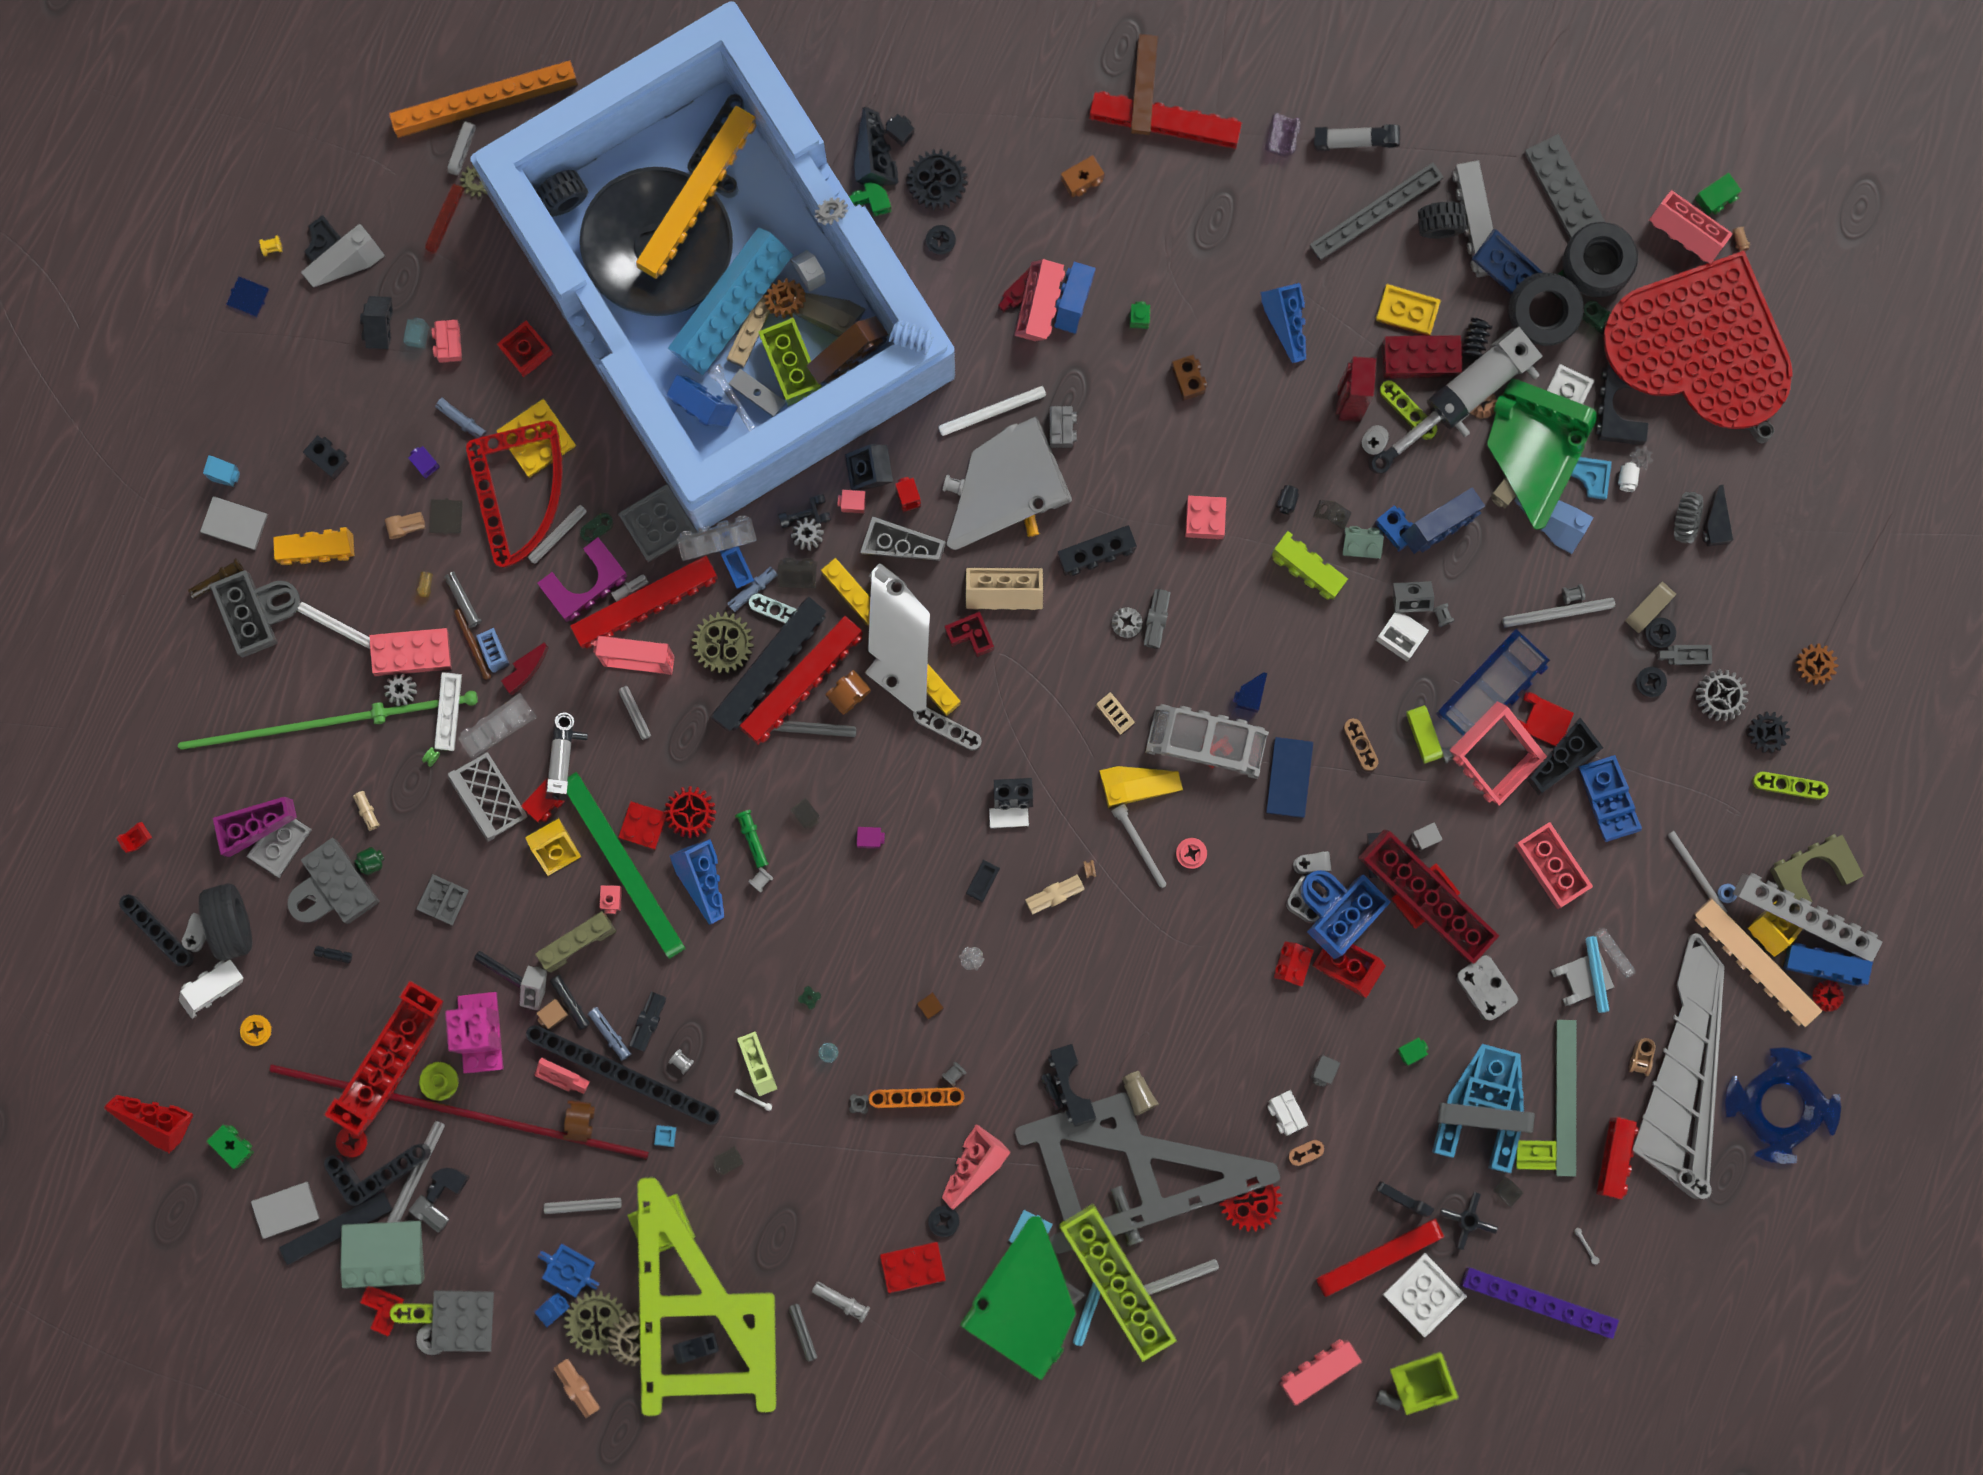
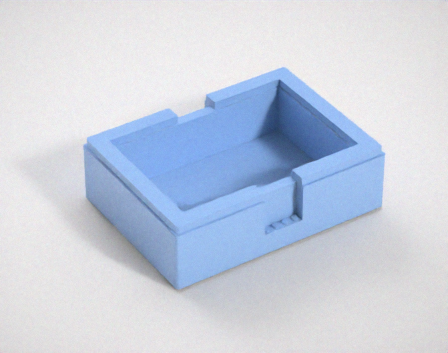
M733 1L725 3L478 150L471 156V162L488 196L698 532H703L955 378L954 346L865 206L861 207L859 204L855 207L827 163L824 141L739 7ZM732 94L741 96L744 102V110L756 117L755 124L757 126L754 132L746 137L747 142L742 150L739 149L736 153L737 158L732 166L729 165L726 169L727 175L736 180L738 186L737 195L733 198H727L715 192L727 211L732 227L733 250L730 264L757 228H762L772 233L793 254L792 258L806 250L816 257L825 273L826 283L809 292L791 260H789L773 284L777 285L779 279L781 282H784L785 278L789 282L794 279L796 284H801L805 293L850 300L865 308V312L859 321L876 316L889 334L886 337L887 341L879 349L858 361V366L851 370L848 369L844 375L829 384L827 382L822 383L821 389L790 406L786 403L774 417L729 385V382L739 369H742L785 401L760 336L744 368L728 361V354L742 327L741 324L705 374L701 375L691 370L668 349L669 345L701 303L686 311L667 316H646L627 311L608 300L595 287L585 270L580 251L582 220L595 195L611 180L639 168L667 167L689 174L687 168L689 160L723 104ZM737 101L733 102L731 107L734 108L736 105L739 107L740 103ZM728 117L723 118L721 123L724 124ZM718 133L713 134L711 138L714 140ZM708 149L703 150L701 154L704 156ZM697 165L693 166V168H692V171H693V172H694V170L696 169ZM575 170L588 190L587 197L573 210L563 215L551 217L536 191L551 176L562 171ZM727 184L724 189L731 191L734 185ZM837 197L840 198L839 202L843 199L845 200L844 204L848 205L846 208L848 212L844 214V218L838 217L839 222L833 220L832 225L829 222L826 225L817 222L818 219H815V215L818 214L815 213V210L820 209L818 205H822L824 200L826 202L830 198L836 200ZM833 209L829 210L830 215L834 214ZM769 313L762 330L789 320L791 317L786 315V318L783 319L782 315L776 318L774 313ZM793 314L792 318H794L811 361L838 338ZM899 319H901V326L909 322V329L916 325L917 332L921 327H923V334L931 330L933 340L927 355L923 354V349L919 353L916 352V346L910 350L909 343L902 347L901 341L897 345L894 344V338L889 342L894 325ZM676 375L688 376L708 388L707 391L715 397L717 395L723 397L722 402L738 406L729 426L703 425L698 421V417L686 413V409L683 406L674 404L672 398L667 393ZM756 392L755 396H759L761 393Z

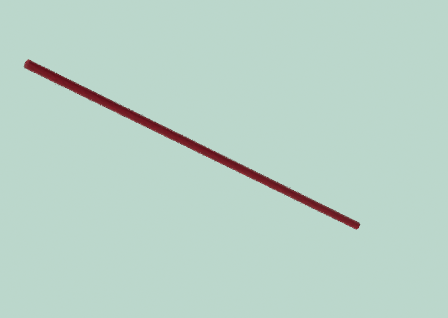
M272 1064L269 1072L341 1089H346L349 1084L346 1081ZM393 1093L389 1100L561 1140H565L563 1136L568 1135L566 1132ZM587 1138V1142L565 1140L647 1159L649 1155L647 1151Z

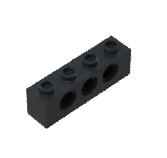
M1127 525L1057 551V556L1065 576L1070 574L1071 577L1081 573L1080 570L1088 568V570L1098 567V563L1104 561L1106 563L1113 562L1117 556H1129L1134 553L1137 545L1131 529ZM1114 541L1119 542L1121 545L1117 550L1110 547V544ZM1095 548H1100L1103 551V554L1101 556H1095L1092 553V550ZM1079 554L1083 555L1085 561L1078 563L1074 557Z

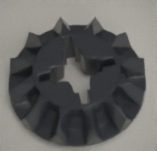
M945 225L932 227L926 235V245L930 251L937 255H945L952 251L956 243L955 233ZM943 233L946 242H942L939 247L938 241L935 239H939Z
M1656 618L1647 625L1645 633L1647 640L1652 646L1664 648L1674 642L1676 628L1670 620ZM1660 626L1662 628V632L1668 633L1662 636L1661 641L1659 635L1653 633L1655 631H1658Z
M1644 668L1637 676V689L1642 695L1650 698L1659 696L1666 689L1667 678L1659 668ZM1648 677H1650L1651 680L1658 678V680L1654 683V687H1652L1651 685L1645 686V684L1649 681Z
M943 1205L936 1207L930 1213L928 1223L934 1234L940 1237H948L957 1231L960 1220L958 1213L954 1209ZM939 1214L944 1218L952 1217L947 1222L949 1229L944 1225L936 1226L941 1221Z

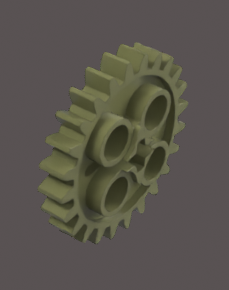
M717 612L716 618H713L710 614V621L703 618L704 625H697L700 631L693 632L698 637L692 639V642L697 643V645L692 647L693 650H698L694 654L695 657L701 656L698 661L699 664L706 662L704 665L705 669L711 666V672L713 673L717 668L719 674L722 673L723 669L729 674L730 668L736 672L737 665L743 668L742 661H749L746 655L753 654L748 649L754 647V644L749 643V641L754 640L753 636H748L752 632L751 629L745 630L748 624L746 622L740 624L742 618L739 617L735 620V614H732L729 618L727 612L724 613L723 617ZM725 626V641L728 644H724V656L720 660L721 645L718 642H722V630ZM714 628L720 631L717 637L709 635L710 631ZM732 630L739 632L738 637L735 639L728 637L729 632ZM711 647L718 649L717 654L714 656H709L707 653ZM730 649L737 651L736 656L733 658H729L726 655Z
M592 1290L591 1296H588L585 1292L584 1299L578 1296L577 1300L579 1303H571L574 1309H567L571 1316L565 1317V1320L570 1322L564 1325V1328L570 1329L566 1336H573L570 1343L576 1341V1349L583 1346V1353L590 1349V1355L593 1354L594 1350H597L598 1355H600L601 1349L608 1353V1345L612 1342L608 1341L607 1337L609 1336L603 1335L601 1330L606 1326L615 1330L616 1327L613 1323L619 1324V1317H622L624 1320L626 1319V1317L622 1316L626 1313V1310H620L623 1303L616 1304L617 1297H614L612 1300L609 1299L610 1293L604 1297L602 1290L599 1296L595 1294L594 1290ZM594 1305L597 1306L598 1321L602 1322L599 1323L598 1327L599 1340L596 1339L595 1324H591L594 1321ZM608 1307L611 1313L609 1316H602L599 1312L600 1309ZM583 1309H588L591 1312V1316L588 1319L580 1316V1312ZM590 1329L593 1332V1336L591 1338H584L582 1331Z

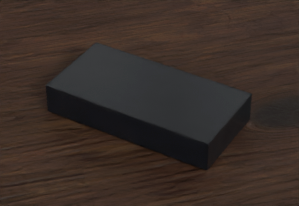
M983 859L966 895L983 903L1000 868Z

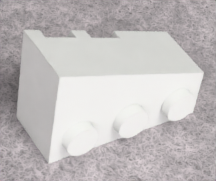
M230 959L214 966L215 969L211 972H203L194 983L190 981L181 987L179 1001L192 1019L197 1016V1011L203 1007L208 1008L212 1005L211 1002L220 996L223 997L242 983L243 977Z

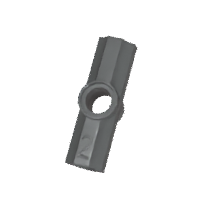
M1155 589L1151 609H1149L1147 617V630L1143 646L1154 649L1160 648L1162 633L1168 616L1167 609L1171 592Z

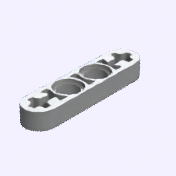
M927 707L925 710L913 713L914 720L918 724L968 750L974 751L981 746L980 735ZM925 711V715L929 718L931 714L934 715L930 725L926 724L928 720L925 718L919 720L917 713ZM936 719L944 721L945 725L942 729H936L933 726ZM959 728L962 732L961 736L953 738L950 734L951 730ZM965 732L968 733L966 737L970 739L976 737V742H978V744L970 746V742L966 739H964V743L961 742Z

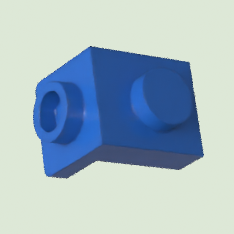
M557 1293L539 1307L535 1314L548 1327L566 1312L570 1306Z

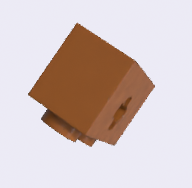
M1092 155L1062 172L1060 179L1071 197L1076 195L1079 197L1086 193V189L1089 187L1100 185L1103 182L1105 173ZM1081 175H1082L1083 177H1086V176H1087V180H1084L1083 178L1080 179V176H1081Z

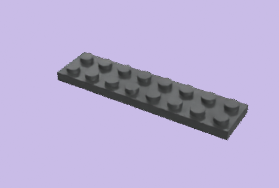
M1559 134L1524 151L1570 239L1579 229L1587 224L1605 222ZM1591 245L1585 249L1583 254L1584 262L1592 272L1599 275H1608L1615 271L1617 259L1608 247Z

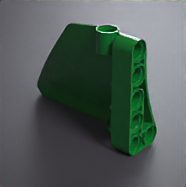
M1511 379L1503 396H1500L1495 404L1494 412H1496L1487 445L1517 496L1532 527L1535 530L1546 527L1584 451L1585 443L1596 423V411L1589 406L1526 382ZM1573 441H1579V442H1581V443H1579V444H1574V443H1572V442H1573Z

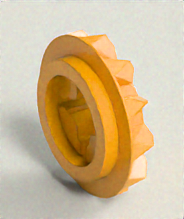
M251 1015L242 1022L240 1034L247 1044L260 1046L267 1042L271 1036L272 1026L265 1017ZM255 1025L258 1028H264L258 1032V1038L255 1033H248L254 1029Z

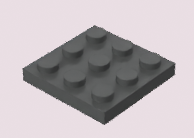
M667 484L618 513L648 563L697 534Z
M434 1290L431 1350L491 1352L494 1291Z

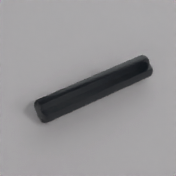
M478 951L474 960L521 988L523 977L483 952Z

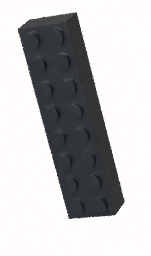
M810 597L805 598L712 713L710 718L727 732L731 731V729L733 731L736 730L742 723L740 718L743 715H748L754 708L752 703L764 696L766 693L764 688L767 685H772L778 678L777 672L784 670L790 663L789 657L796 655L801 650V642L803 640L808 641L814 633L812 630L814 626H820L825 620L826 616L824 614L826 610Z

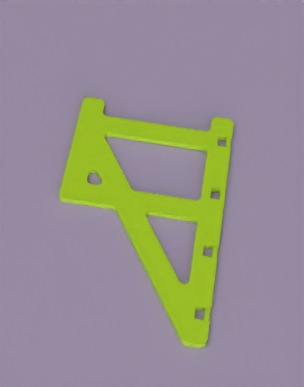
M641 1178L638 1181L642 1413L647 1416L659 1415L662 1410L663 1396L754 1393L756 1395L758 1411H774L776 1408L774 1294H728L658 1180L655 1178ZM643 1201H650V1212L643 1213ZM661 1231L667 1234L702 1291L700 1295L662 1296L660 1294L659 1233ZM644 1261L651 1262V1272L644 1273ZM753 1314L755 1316L754 1328H748L742 1318L743 1315ZM716 1315L748 1365L749 1372L663 1375L661 1373L660 1319L666 1316ZM645 1321L652 1322V1332L645 1333ZM646 1381L653 1382V1392L646 1393Z

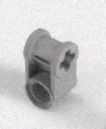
M1318 852L1301 855L1294 860L1293 868L1299 874H1307L1319 870L1331 872L1329 852ZM1302 860L1303 863H1307V866L1304 867V869L1303 866H1299V863L1302 862Z
M193 913L189 919L182 944L184 948L192 952H198L203 948L206 936L200 915ZM191 940H192V941L195 940V941H196V944H195V945H194V944L191 945V944H190V941H191Z

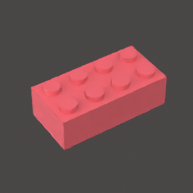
M1672 190L1649 219L1656 228L1664 230L1670 238L1678 240L1687 250L1693 251L1701 260L1710 264L1733 234Z
M1045 259L1031 262L1014 336L1032 341L1045 340L1050 336L1052 326H1050L1051 319L1054 318L1056 313V307L1054 306L1060 296L1059 285L1065 275L1064 265Z
M447 628L369 635L372 673L374 676L452 669L449 632Z
M1550 822L1515 844V847L1557 909L1593 887Z
M1341 1339L1335 1341L1330 1345L1332 1347L1327 1352L1324 1350L1320 1351L1314 1356L1315 1360L1312 1362L1305 1361L1298 1366V1371L1295 1373L1290 1371L1281 1377L1283 1381L1280 1382V1385L1293 1404H1299L1362 1362L1349 1341Z

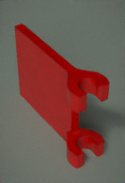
M1526 692L1523 700L1532 703L1533 707L1526 723L1520 720L1519 722L1531 736L1556 746L1566 734L1574 713L1544 700L1532 692Z

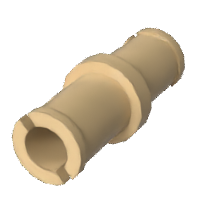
M361 791L353 795L360 810L359 815L363 816L368 830L372 831L379 827L380 824L373 813L374 808L370 806L365 792Z

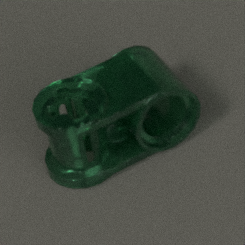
M1589 301L1584 305L1582 319L1604 335V323L1611 312L1597 302ZM1587 308H1592L1594 315L1588 314Z

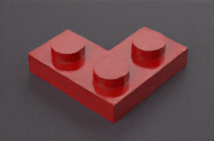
M368 1286L360 1303L378 1310L370 1329L390 1336L395 1324L390 1315L391 1308L396 1304H403L405 1299L375 1286ZM397 1308V1311L393 1314H396L398 1317L401 1308Z

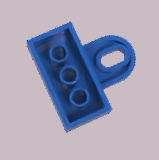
M1321 870L1307 875L1301 884V896L1304 902L1320 917L1307 933L1333 959L1342 956L1391 902L1365 875L1356 878L1347 889L1332 874ZM1313 881H1317L1327 891L1326 898H1322L1312 888Z

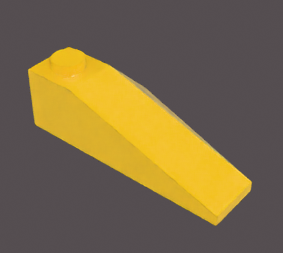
M1123 766L1099 770L1108 808L1183 790L1178 771Z

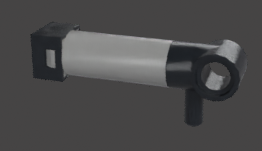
M1387 124L1382 127L1347 129L1315 127L1314 146L1317 151H1330V148L1372 146L1396 148L1400 146V126Z
M560 713L555 718L546 799L565 801L572 739L585 741L588 739V733L573 731L574 719L569 713ZM564 722L568 727H561L559 723Z

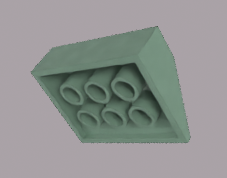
M421 1221L342 1225V1288L421 1284L425 1279Z

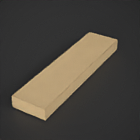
M766 294L762 296L744 320L727 357L728 361L743 368L759 337L758 331L762 330L770 313L765 305L764 296Z

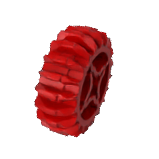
M691 786L688 787V792L682 787L681 795L674 791L677 797L674 799L669 796L668 799L672 801V804H665L667 808H670V810L664 811V814L670 815V817L665 818V821H672L668 827L672 829L676 826L674 833L677 834L681 830V837H684L686 832H688V838H692L693 832H695L696 837H700L698 831L701 830L706 834L707 832L704 827L712 828L708 821L715 822V818L710 816V814H716V810H710V808L715 806V803L708 804L712 797L704 798L707 792L702 791L699 794L700 788L696 787L695 792H692ZM693 797L700 799L706 809L694 807ZM687 798L685 807L676 809L677 804ZM691 806L692 810L696 812L689 818L688 814L684 812ZM675 815L685 817L687 827L678 824ZM705 815L703 821L693 827L695 818Z

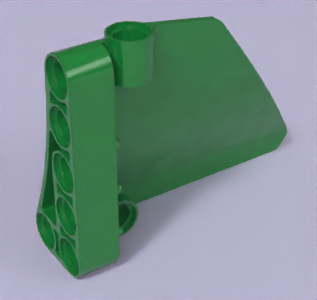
M1029 1217L960 1324L964 1329L1040 1380L1044 1378L1051 1365L1061 1356L1064 1350L1062 1348L1064 1339L1076 1315L1066 1282L1041 1217ZM983 1299H986L988 1302V1307L985 1310H981L979 1307V1303Z

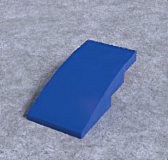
M1610 756L1579 766L1581 778L1604 841L1608 842L1641 831L1642 827L1635 813V806L1629 794V787L1616 756Z

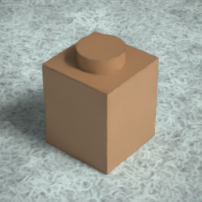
M554 999L537 1013L539 1016L537 1020L543 1028L552 1029L569 1015L560 1002Z

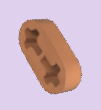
M1317 1140L1307 1142L1292 1149L1289 1152L1288 1159L1291 1164L1296 1166L1305 1164L1320 1157L1324 1152V1146ZM1313 1143L1315 1146H1320L1317 1155L1315 1152L1307 1153V1150L1312 1148ZM1295 1151L1298 1154L1305 1153V1156L1300 1158V1162L1297 1160L1293 1161L1292 1159Z

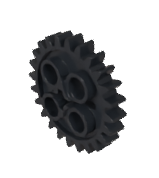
M933 149L931 155L927 151H925V157L918 155L919 162L913 160L915 167H909V171L912 173L907 174V178L911 179L907 181V185L912 186L909 192H915L913 199L919 198V205L925 202V208L932 205L933 210H935L936 206L943 210V205L950 208V202L956 205V197L962 199L960 192L966 193V188L963 186L968 185V181L964 180L968 178V174L963 173L966 171V167H960L962 160L956 162L957 155L950 157V151L944 155L942 149H940L939 154H936V151ZM936 164H942L944 165V168L942 170H936L934 166ZM922 175L929 176L927 181H921L919 178ZM935 177H936L937 179H940V178H941V182H939V181H937V180L934 182V178H935ZM953 178L956 182L950 185L946 183V180ZM938 189L941 193L938 196H934L931 194V191Z

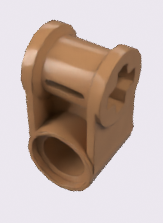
M1641 1038L1636 1041L1629 1064V1072L1643 1073L1647 1077L1650 1075L1655 1052V1043L1651 1039ZM1645 1041L1649 1044L1647 1052L1641 1050V1044Z

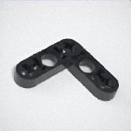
M1379 1181L1375 1189L1423 1217H1431L1435 1209L1420 1200H1414L1382 1181Z

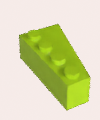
M1287 531L1271 555L1273 561L1280 566L1285 565L1293 576L1303 578L1305 580L1304 583L1310 588H1317L1320 591L1319 594L1325 599L1329 600L1330 598L1333 600L1348 578L1329 563L1324 565L1322 563L1323 559L1318 554L1309 553L1306 545L1301 541H1294L1291 538L1293 534Z

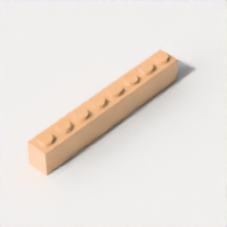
M1712 898L1694 913L1697 917L1695 921L1702 928L1706 926L1710 930L1708 934L1716 942L1720 940L1724 944L1722 948L1728 955L1734 954L1738 958L1736 963L1743 970L1745 968L1749 969L1752 973L1749 976L1757 984L1761 982L1765 986L1763 990L1771 998L1775 996L1779 1000L1777 1004L1785 1012L1789 1010L1793 1014L1791 1019L1798 1026L1803 1024L1806 1027L1822 1012L1809 996Z

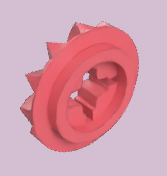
M1187 838L1177 847V860L1186 868H1198L1207 858V849L1202 841L1196 838ZM1188 846L1192 849V851L1199 850L1195 854V861L1191 858V856L1184 857L1189 852Z

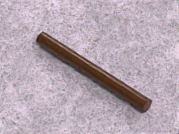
M457 609L454 611L455 616L484 680H488L491 678L490 672L472 632L468 628L462 610Z

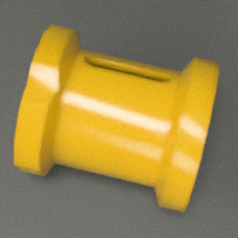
M278 235L272 239L259 240L264 256L271 252H283Z

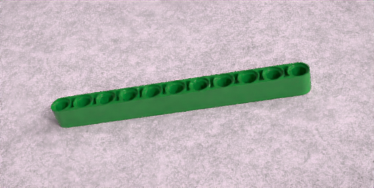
M577 771L568 776L567 794L665 954L669 959L685 950V946Z

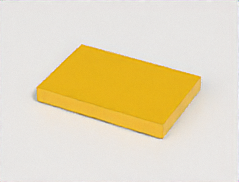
M1386 284L1376 321L1430 336L1441 300Z

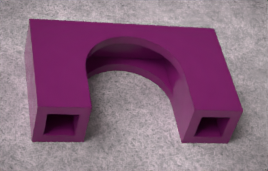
M599 537L583 548L598 570V580L590 591L582 594L568 591L553 572L537 583L566 622L580 616L579 612L583 609H590L594 606L595 600L599 597H606L611 592V588L615 585L618 587L626 581L627 574Z

